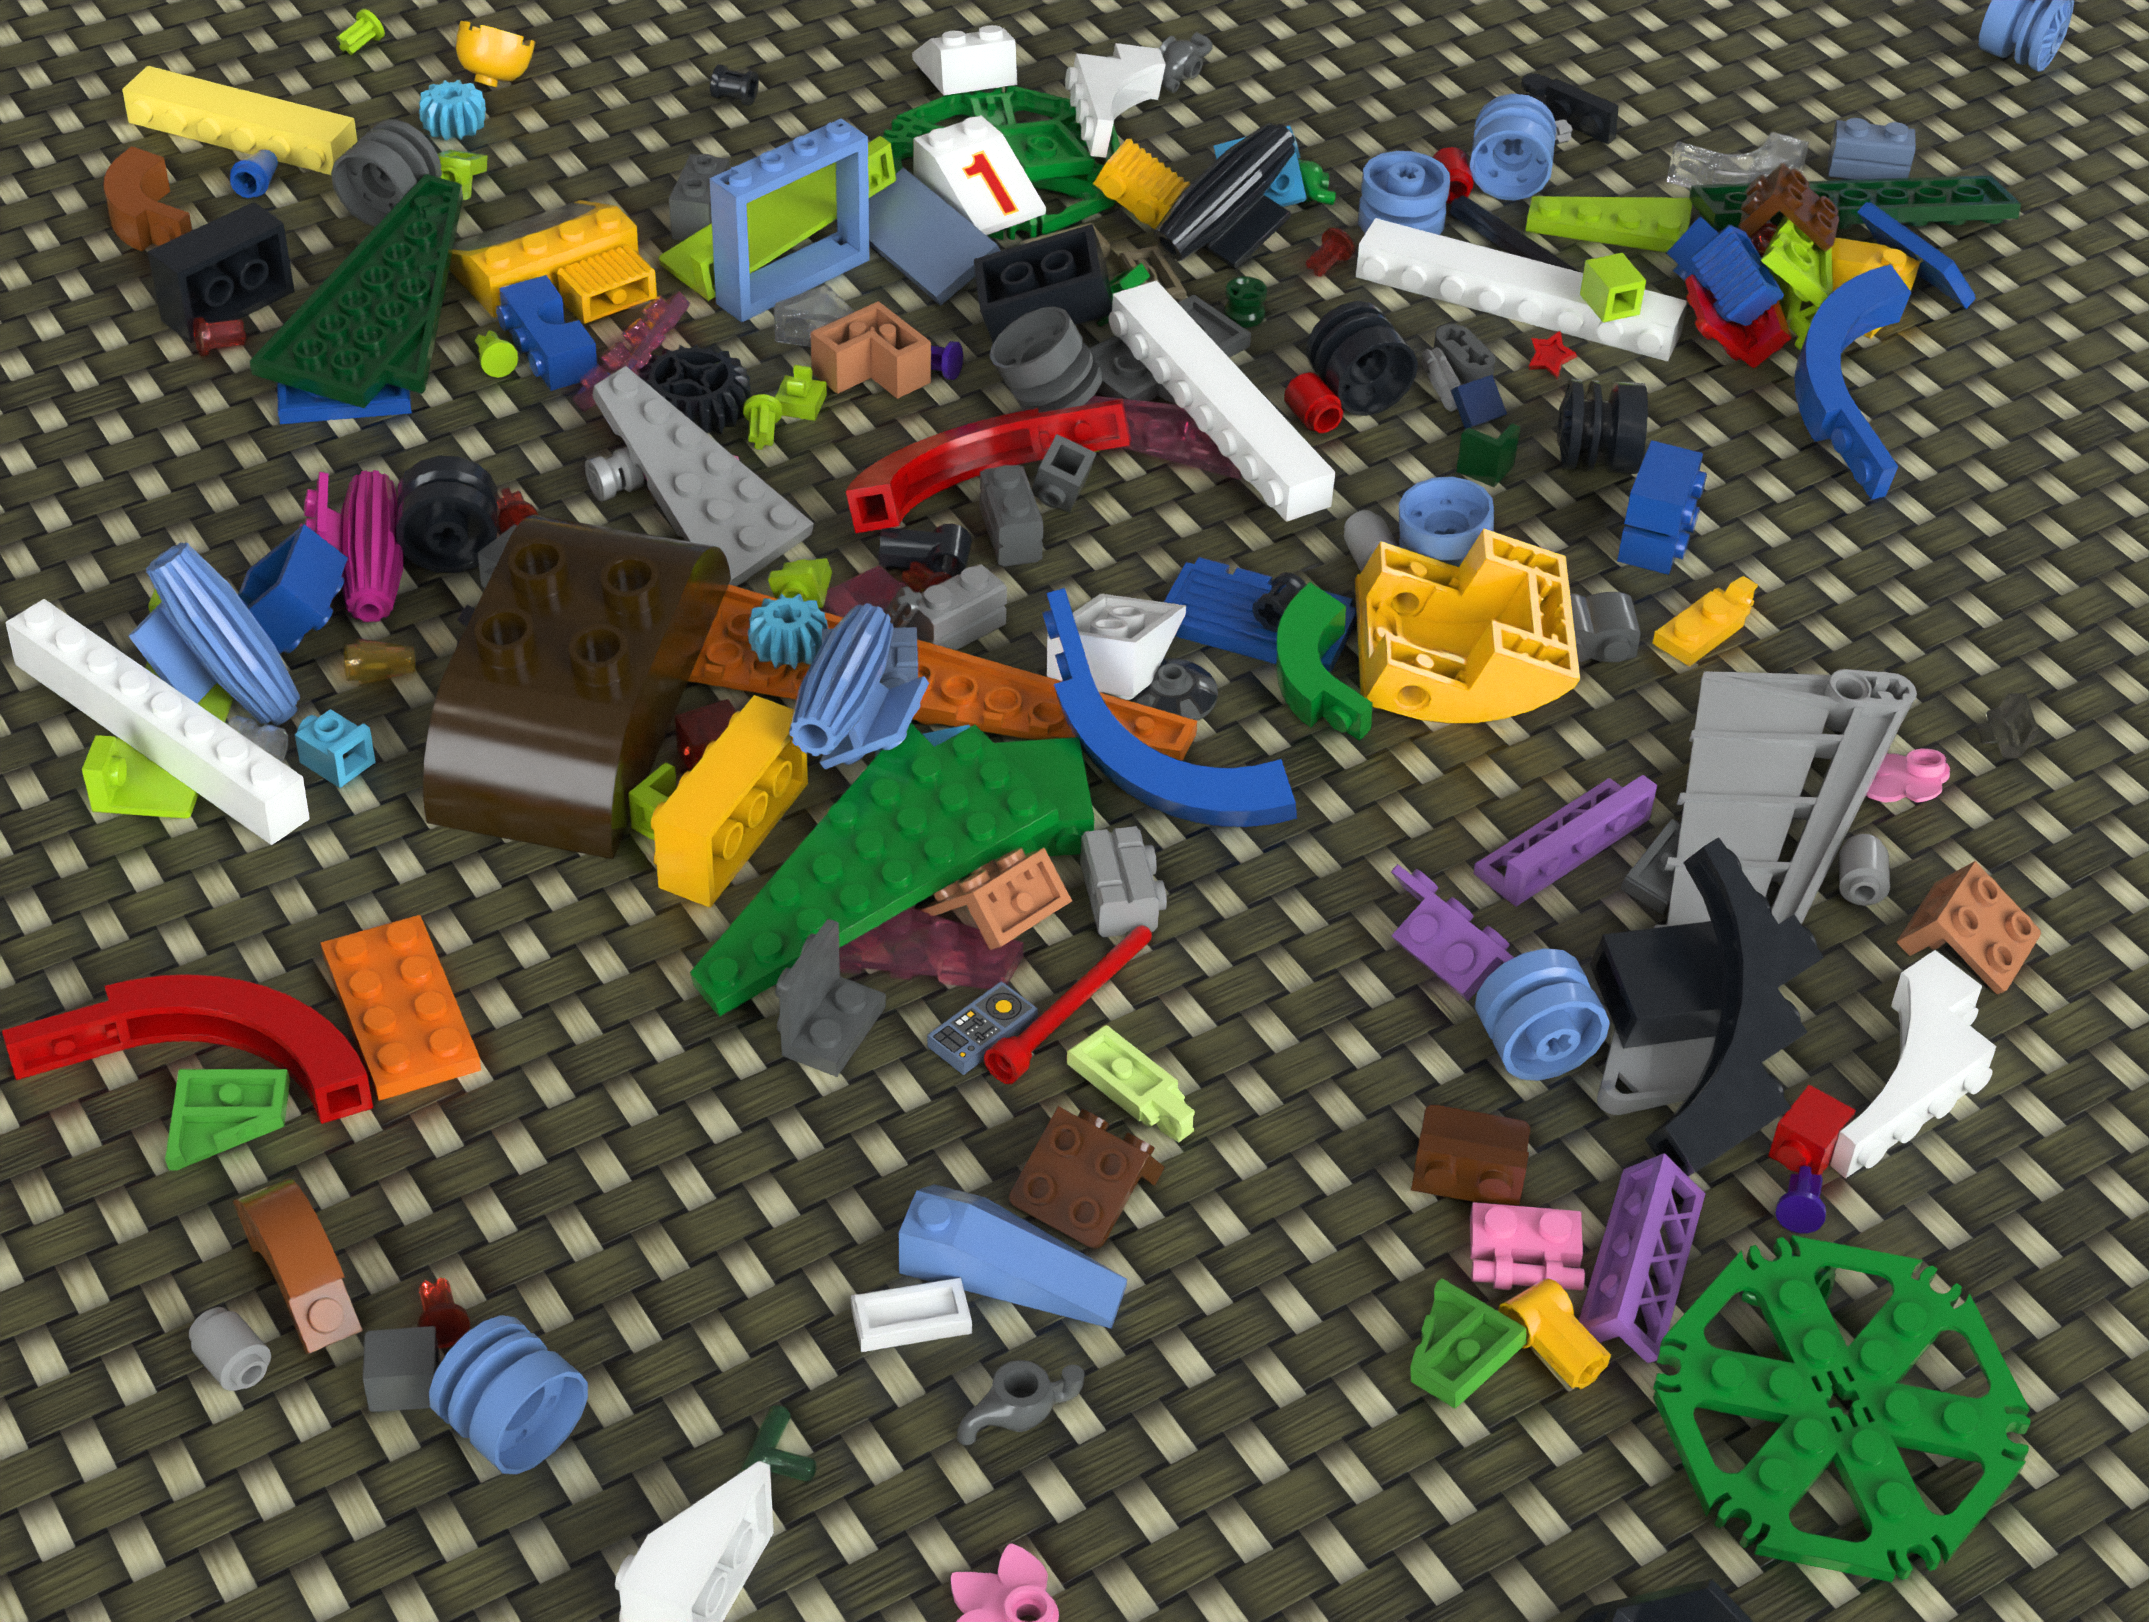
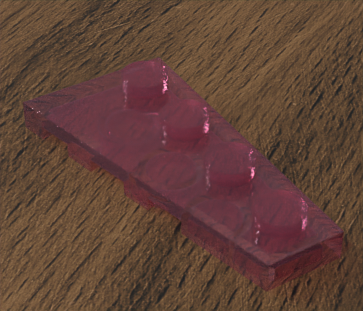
M679 291L666 300L661 295L652 300L642 310L646 317L643 320L641 318L637 319L622 332L625 340L623 342H616L602 354L603 365L600 366L598 364L580 379L583 387L572 400L583 412L596 404L592 398L594 385L624 366H627L637 376L639 375L636 370L638 368L641 369L648 363L652 357L650 352L662 344L666 338L664 334L675 326L689 307L690 302Z
M1093 396L1085 405L1117 400L1119 398ZM1123 399L1131 442L1129 446H1123L1122 448L1241 480L1240 470L1228 457L1221 454L1215 442L1198 428L1195 420L1184 408L1176 404Z
M908 908L840 947V972L861 974L862 968L891 971V978L911 980L914 976L929 975L937 976L939 984L991 989L1001 981L1008 985L1023 958L1024 942L1012 939L1002 947L990 950L978 928Z

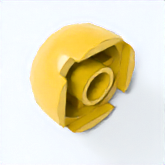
M460 21L456 39L457 56L466 70L476 74L474 82L497 88L498 81H513L526 71L533 55L535 41L525 40L524 45H522L524 38L522 36L481 25L480 28L472 26V30H469L471 22Z

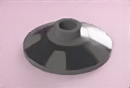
M1164 658L1152 683L1128 701L1198 721L1207 716L1215 707L1218 688L1212 675L1203 667L1187 660Z

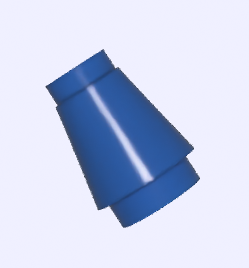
M263 149L235 163L230 172V183L234 191L245 198L262 196L267 191L274 172L278 167L276 155L269 150Z

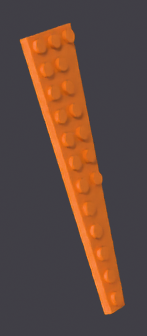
M729 584L688 681L797 699L799 687L811 664L799 662L794 670L789 664H783L775 669L772 661L759 662L758 655L755 651L751 650V644L748 642L749 618L751 617L752 609L761 607L763 598L774 601L778 600V598ZM825 612L828 629H834L843 617ZM917 639L918 678L925 676L929 685L921 699L920 709L914 714L913 720H917L924 725L936 723L954 727L970 725L971 727L976 725L984 732L1031 740L1075 737L1066 722L1054 684L1062 681ZM1099 692L1104 703L1115 718L1132 735L1164 755L1180 761L1184 759L1196 736L1197 720Z

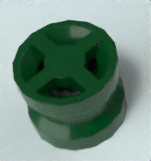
M1241 276L1230 280L1226 285V298L1229 301L1224 306V315L1241 327H1254L1262 323L1265 318V306L1262 303L1267 298L1266 285L1261 280L1249 276Z

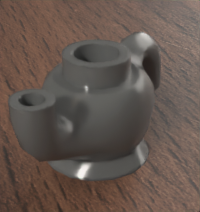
M1198 32L1192 36L1191 41H1176L1174 36L1168 37L1159 48L1166 64L1162 85L1168 91L1175 93L1179 88V81L1196 78L1203 65L1201 57L1208 55L1212 51V42Z
M1016 1360L1002 1365L994 1374L992 1387L989 1392L962 1418L957 1429L956 1437L958 1442L963 1445H971L976 1440L977 1432L982 1427L988 1425L1003 1427L1015 1432H1023L1035 1427L1050 1414L1055 1403L1067 1402L1078 1396L1084 1384V1370L1078 1365H1068L1062 1370L1060 1380L1050 1382L1048 1374L1044 1369L1032 1361Z

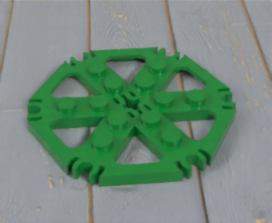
M1013 85L1005 86V93H1002V87H997L991 93L977 90L973 91V95L969 92L945 95L897 115L896 119L891 121V130L885 129L884 136L882 135L884 139L891 143L895 174L903 168L901 162L903 159L913 157V138L930 133L934 129L945 128L934 124L959 114L969 117L982 115L993 126L1016 124L1013 114L1016 111H1028L1053 117L1051 120L1059 119L1083 147L1087 146L1086 141L1081 139V124L1076 123V109L1071 106L1070 99ZM1114 123L1106 158L1104 157L1105 163L1120 147ZM1094 163L1092 174L1046 178L1038 182H1031L1034 188L1049 189L1065 193L1070 197L1082 198L1083 200L1065 208L1061 213L1049 216L1044 214L986 236L1003 240V232L1006 230L1007 237L1010 240H1015V232L1025 230L1029 232L1030 238H1035L1037 236V228L1041 230L1042 235L1050 234L1114 206L1116 201L1108 198L1102 190L1093 184L1104 165Z
M1794 1235L1791 1236L1789 1242L1783 1237L1776 1239L1773 1247L1774 1254L1778 1259L1776 1261L1764 1259L1758 1247L1753 1245L1749 1248L1746 1263L1741 1250L1663 1337L1657 1356V1363L1672 1366L1676 1369L1677 1374L1666 1375L1657 1373L1653 1385L1655 1390L1654 1402L1706 1517L1713 1507L1720 1502H1725L1717 1514L1714 1524L1716 1527L1721 1529L1730 1518L1742 1519L1748 1527L1739 1543L1744 1549L1751 1546L1757 1540L1760 1532L1767 1535L1766 1539L1757 1545L1754 1555L1888 1582H1892L1895 1575L1901 1580L1907 1579L1913 1570L1910 1561L1907 1559V1554L1909 1553L1921 1556L1929 1571L1936 1570L1941 1561L1940 1554L1945 1565L2021 1472L2026 1463L2024 1459L2029 1449L2027 1445L2012 1442L2006 1435L2008 1432L2026 1433L2030 1426V1418L2027 1417L2030 1409L1971 1295L1969 1294L1966 1302L1958 1308H1953L1961 1294L1962 1286L1956 1283L1947 1293L1935 1292L1930 1286L1937 1272V1268L1933 1265L1925 1268L1918 1280L1911 1278L1913 1274L1919 1271L1923 1260ZM1830 1266L1881 1276L1892 1287L1890 1299L1848 1347L1815 1282L1814 1273L1821 1267ZM1741 1291L1752 1292L1785 1361L1713 1347L1705 1339L1704 1328L1736 1293ZM1953 1330L1960 1333L1966 1339L1989 1384V1392L1981 1398H1971L1899 1384V1382L1942 1331ZM1844 1371H1846V1373H1847V1375H1848V1377H1849V1379H1850L1851 1382H1849V1380H1848V1378H1847V1376H1846V1374H1845ZM1833 1392L1837 1393L1841 1400H1852L1853 1403L1848 1415H1844L1839 1407L1829 1408L1828 1404ZM1698 1407L1780 1423L1781 1426L1743 1470L1737 1473H1726L1715 1465L1694 1420L1693 1412ZM1897 1447L1981 1463L1983 1476L1954 1512L1948 1515H1937L1925 1506ZM1833 1461L1869 1535V1538L1865 1541L1850 1542L1805 1533L1796 1529L1790 1522V1511Z

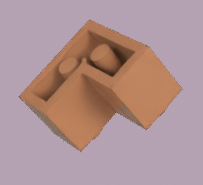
M878 301L811 332L812 374L819 380L826 382V385L837 394L872 378L898 399L931 383V341Z

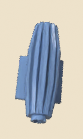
M186 542L172 546L167 551L161 553L147 566L146 572L162 602L128 635L163 681L195 703H198L218 683L259 723L268 724L272 722L274 726H277L289 720L297 712L295 705L300 699V695L275 645L232 586Z
M868 603L864 606L859 604L845 615L824 639L799 687L789 734L793 737L792 742L794 745H798L802 752L812 753V756L823 754L819 763L824 769L841 763L850 765L860 760L867 753L881 748L883 750H890L898 746L906 738V731L914 714L920 709L921 699L929 685L925 676L891 689L879 683L885 671L894 629L893 623L890 622L891 617L888 613L885 614L879 606L875 607Z

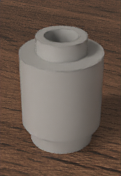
M1363 510L1356 512L1345 523L1344 540L1361 572L1380 541L1398 547L1385 520L1372 511Z
M1870 834L1852 836L1845 842L1839 852L1840 893L1847 901L1853 904L1863 906L1876 904L1882 901L1890 891L1888 850L1877 837Z
M223 1307L211 1308L202 1313L190 1327L189 1339L191 1340L192 1352L224 1389L236 1391L250 1388L264 1377L270 1363L271 1352L238 1313L228 1311Z

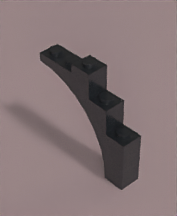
M1719 837L1703 846L1683 862L1703 897L1717 938L1722 970L1721 1016L1715 1042L1697 1085L1674 1115L1645 1138L1655 1156L1665 1153L1687 1176L1697 1172L1791 1109L1784 1098L1781 1084L1774 1076L1767 1073L1761 1063L1808 1033L1801 1023L1797 1008L1792 1002L1784 998L1778 988L1824 958L1817 948L1815 937L1811 931L1801 925L1794 914L1778 924L1772 915L1767 899L1754 889L1743 873L1740 860L1736 854L1726 848Z

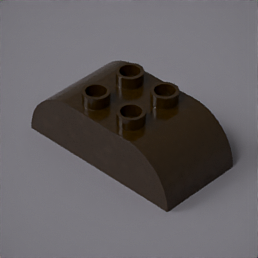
M530 515L521 521L514 529L445 670L436 695L424 757L423 801L426 822L443 827L614 859L630 821L628 793L649 776L730 583V569L724 552L716 546L541 515Z

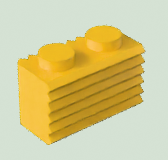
M1132 139L1124 141L1105 163L1093 183L1108 198L1118 202L1134 214L1140 222L1149 225L1154 230L1181 193L1190 186V182H1184L1183 177H1178L1177 172H1171L1170 167H1165L1164 162L1159 163L1158 158H1152L1151 153H1146L1145 148H1139L1138 143L1133 144Z
M628 244L624 248L619 246L616 251L613 249L608 252L604 251L602 256L597 254L595 258L589 257L587 261L582 259L580 264L575 262L572 265L568 264L565 269L560 267L557 271L559 293L562 296L563 304L569 309L570 313H573L574 317L576 316L581 321L582 325L657 298L655 270Z

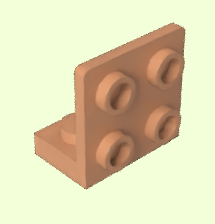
M1022 847L974 870L970 873L971 876L963 881L957 880L934 893L933 895L936 900L922 908L921 911L925 918H929L967 905L989 949L992 950L1002 947L1072 902V899L1045 848L1025 854Z
M1974 861L1934 883L1896 943L1911 956L1928 946L1935 950L1947 942L1996 994H2000L2009 988L2039 939L2041 930L2000 888L1997 882Z

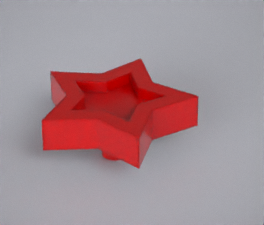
M1561 330L1549 339L1531 338L1536 353L1529 364V370L1546 369L1558 379L1562 365L1577 357L1574 351L1563 345Z

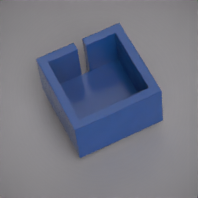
M1651 440L1630 492L1624 523L1630 526H1625L1623 529L1617 562L1669 575L1675 558L1684 559L1690 534L1685 533V531L1694 532L1700 507H1696L1697 499L1695 498H1701L1707 478V473L1700 471L1703 453Z
M305 524L247 571L238 593L240 599L271 639L279 654L283 651L287 654L292 652L299 645L304 634L311 629L318 631L328 622L333 613V608L330 607L331 601L345 582L341 575L348 557Z

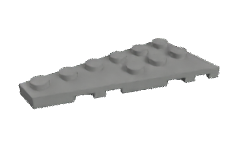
M627 366L594 385L592 398L615 435L621 436L630 450L629 458L636 468L640 467L648 479L647 487L676 534L688 542L719 547L724 552L728 561L731 575L730 585H740L812 534L814 523Z

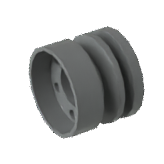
M396 119L382 120L334 162L331 172L333 188L340 202L353 216L365 224L374 227L383 220L425 174L439 178L442 175L440 159L430 141L422 132L409 123Z
M1058 307L1040 308L1023 315L1009 324L998 335L991 346L990 358L1007 386L1011 387V392L1023 411L1038 408L1040 413L1085 405L1095 395L1102 383V369L1087 345L1082 343V336L1064 309Z

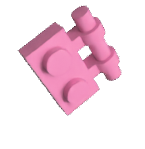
M1472 1202L1470 1213V1259H1478L1472 1261V1282L1493 1283V1289L1511 1290L1512 1285L1531 1287L1543 1279L1549 1278L1555 1280L1563 1289L1583 1291L1585 1272L1584 1269L1580 1268L1583 1256L1581 1211Z

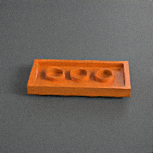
M421 915L320 942L324 961L378 1101L481 1071L479 1054Z

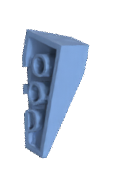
M935 1184L916 1190L899 1230V1274L930 1282L961 1277L964 1291L1112 1329L1127 1286V1279L986 1197Z

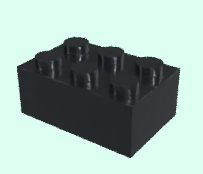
M255 202L148 251L161 321L190 343L295 292L284 223Z
M1093 224L973 259L980 312L993 343L1009 324L1023 315L1040 308L1058 307L1064 309L1074 325L1098 320L1112 312L1113 299L1107 264Z

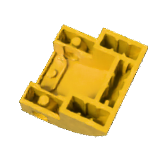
M1483 528L1459 567L1380 541L1361 574H1357L1355 578L1360 693L1373 702L1372 707L1426 721L1480 723L1505 719L1532 711L1561 697L1575 688L1580 681L1566 556Z

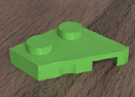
M179 1069L165 1156L168 1169L180 1170L284 1127L290 1087V1077L287 1069Z
M1441 1278L1436 1283L1434 1289L1435 1300L1430 1315L1426 1314L1421 1330V1344L1416 1346L1410 1365L1411 1382L1456 1409L1527 1344V1330L1523 1325Z

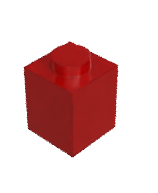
M1808 1085L1793 1103L1791 1109L1778 1122L1768 1156L1791 1171L1799 1173L1800 1166H1809L1813 1175H1821L1831 1163L1840 1131L1853 1121L1856 1110L1819 1089Z

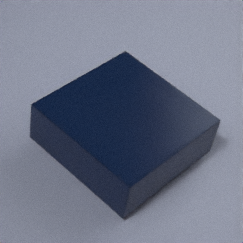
M1493 375L1450 390L1465 429L1473 428L1507 415Z

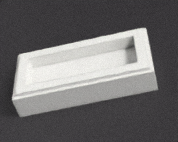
M961 1277L851 1295V1309L861 1352L972 1334V1320Z

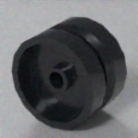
M435 456L419 461L405 471L398 484L396 541L398 545L400 544L402 553L417 566L434 572L458 573L478 566L477 553L497 538V487L491 475L479 464L459 456Z

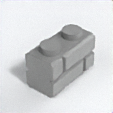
M982 564L968 567L960 575H956L938 585L930 586L920 593L923 601L918 606L917 613L911 617L912 619L906 627H917L918 640L958 650L1006 625V608L1004 605L1007 604V587L1004 585V582Z
M1137 826L1115 828L1110 833L1107 829L1085 832L1081 836L1080 865L1098 934L1101 937L1125 935L1127 931L1131 932L1140 925L1147 926L1151 932H1154L1158 928L1159 911L1166 910L1167 900L1163 880L1154 881L1153 878L1157 870L1153 845L1144 846L1141 831Z

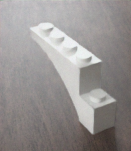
M1115 43L1113 57L1076 53L1074 67L1069 66L1066 72L1065 88L1070 90V103L1076 109V123L1081 124V139L1086 141L1090 156L1106 158L1114 119L1118 115L1149 99L1158 100L1166 65L1160 49Z
M1936 950L1901 972L1891 1007L1899 1013L1900 1055L1898 1065L1883 1091L1861 1115L1839 1133L1830 1166L1845 1179L1863 1166L1871 1168L1876 1165L1888 1148L1898 1141L1901 1143L1910 1141L1925 1122L1934 1116L1937 1119L1944 1117L1959 1098L1968 1092L1971 1094L1978 1093L1992 1076L1993 1071L1989 1067L1997 1046L1970 1026L1978 1014V1009L1975 1006L1982 985Z

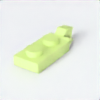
M1103 1026L1067 1051V1064L1139 1122L1142 1121L1148 1127L1157 1124L1161 1132L1178 1143L1194 1132L1193 1115H1195V1111L1185 1103V1096L1178 1089V1080L1109 1026Z

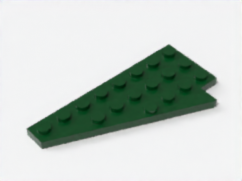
M425 174L249 361L252 375L361 408H365L386 384L423 394L426 390L463 200L461 184Z

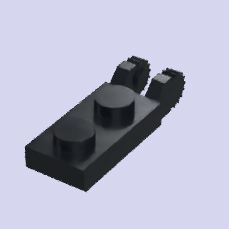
M1536 73L1523 76L1521 88L1529 92L1528 94L1525 93V95L1543 102L1552 112L1555 121L1564 119L1573 129L1608 145L1616 138L1619 108L1617 104L1556 78L1553 80Z

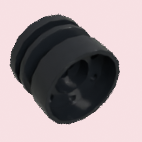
M1354 301L1341 304L1321 318L1314 326L1307 340L1306 356L1310 366L1340 399L1341 406L1351 414L1368 416L1383 412L1396 404L1409 391L1416 378L1418 361L1413 349L1395 331L1393 325L1386 319L1382 311L1372 303Z
M1570 379L1568 381L1565 396L1559 408L1557 424V444L1560 448L1562 470H1575L1580 451H1582L1584 471L1591 472L1596 464L1598 453H1604L1608 473L1637 474L1643 460L1647 433L1648 397L1645 383L1616 381L1611 389L1609 400L1605 401L1602 397L1599 380H1592L1590 382L1586 399H1584L1582 380Z

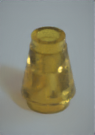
M357 638L355 643L344 645L346 680L358 681L359 685H364L405 674H412L415 672L414 648L412 645L403 646L402 644Z

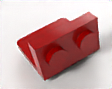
M1691 274L1685 279L1689 292L1686 298L1695 310L1697 317L1695 325L1706 339L1711 340L1714 338L1720 342L1732 359L1736 361L1742 359L1754 369L1770 355L1779 351L1792 338L1779 300L1777 304L1771 305L1770 309L1765 310L1764 314L1758 316L1757 320L1752 321L1751 325L1744 326L1734 321L1727 322L1717 313L1713 305L1717 299L1710 290H1707L1700 284L1695 275Z

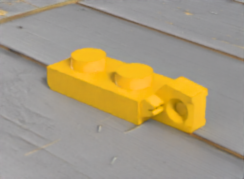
M1742 576L1731 582L1726 591L1718 587L1713 592H1708L1656 630L1652 644L1690 667L1744 627L1745 619L1750 614L1751 606L1754 604L1753 596L1758 584Z

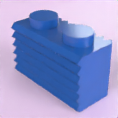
M1728 225L1691 256L1695 266L1698 268L1694 272L1697 280L1704 288L1714 294V297L1717 299L1713 303L1714 308L1727 322L1734 321L1744 326L1751 325L1752 321L1757 320L1758 316L1764 314L1765 310L1770 309L1771 305L1777 304V301L1784 297L1782 290L1769 269L1761 262L1762 258L1747 233L1741 229Z

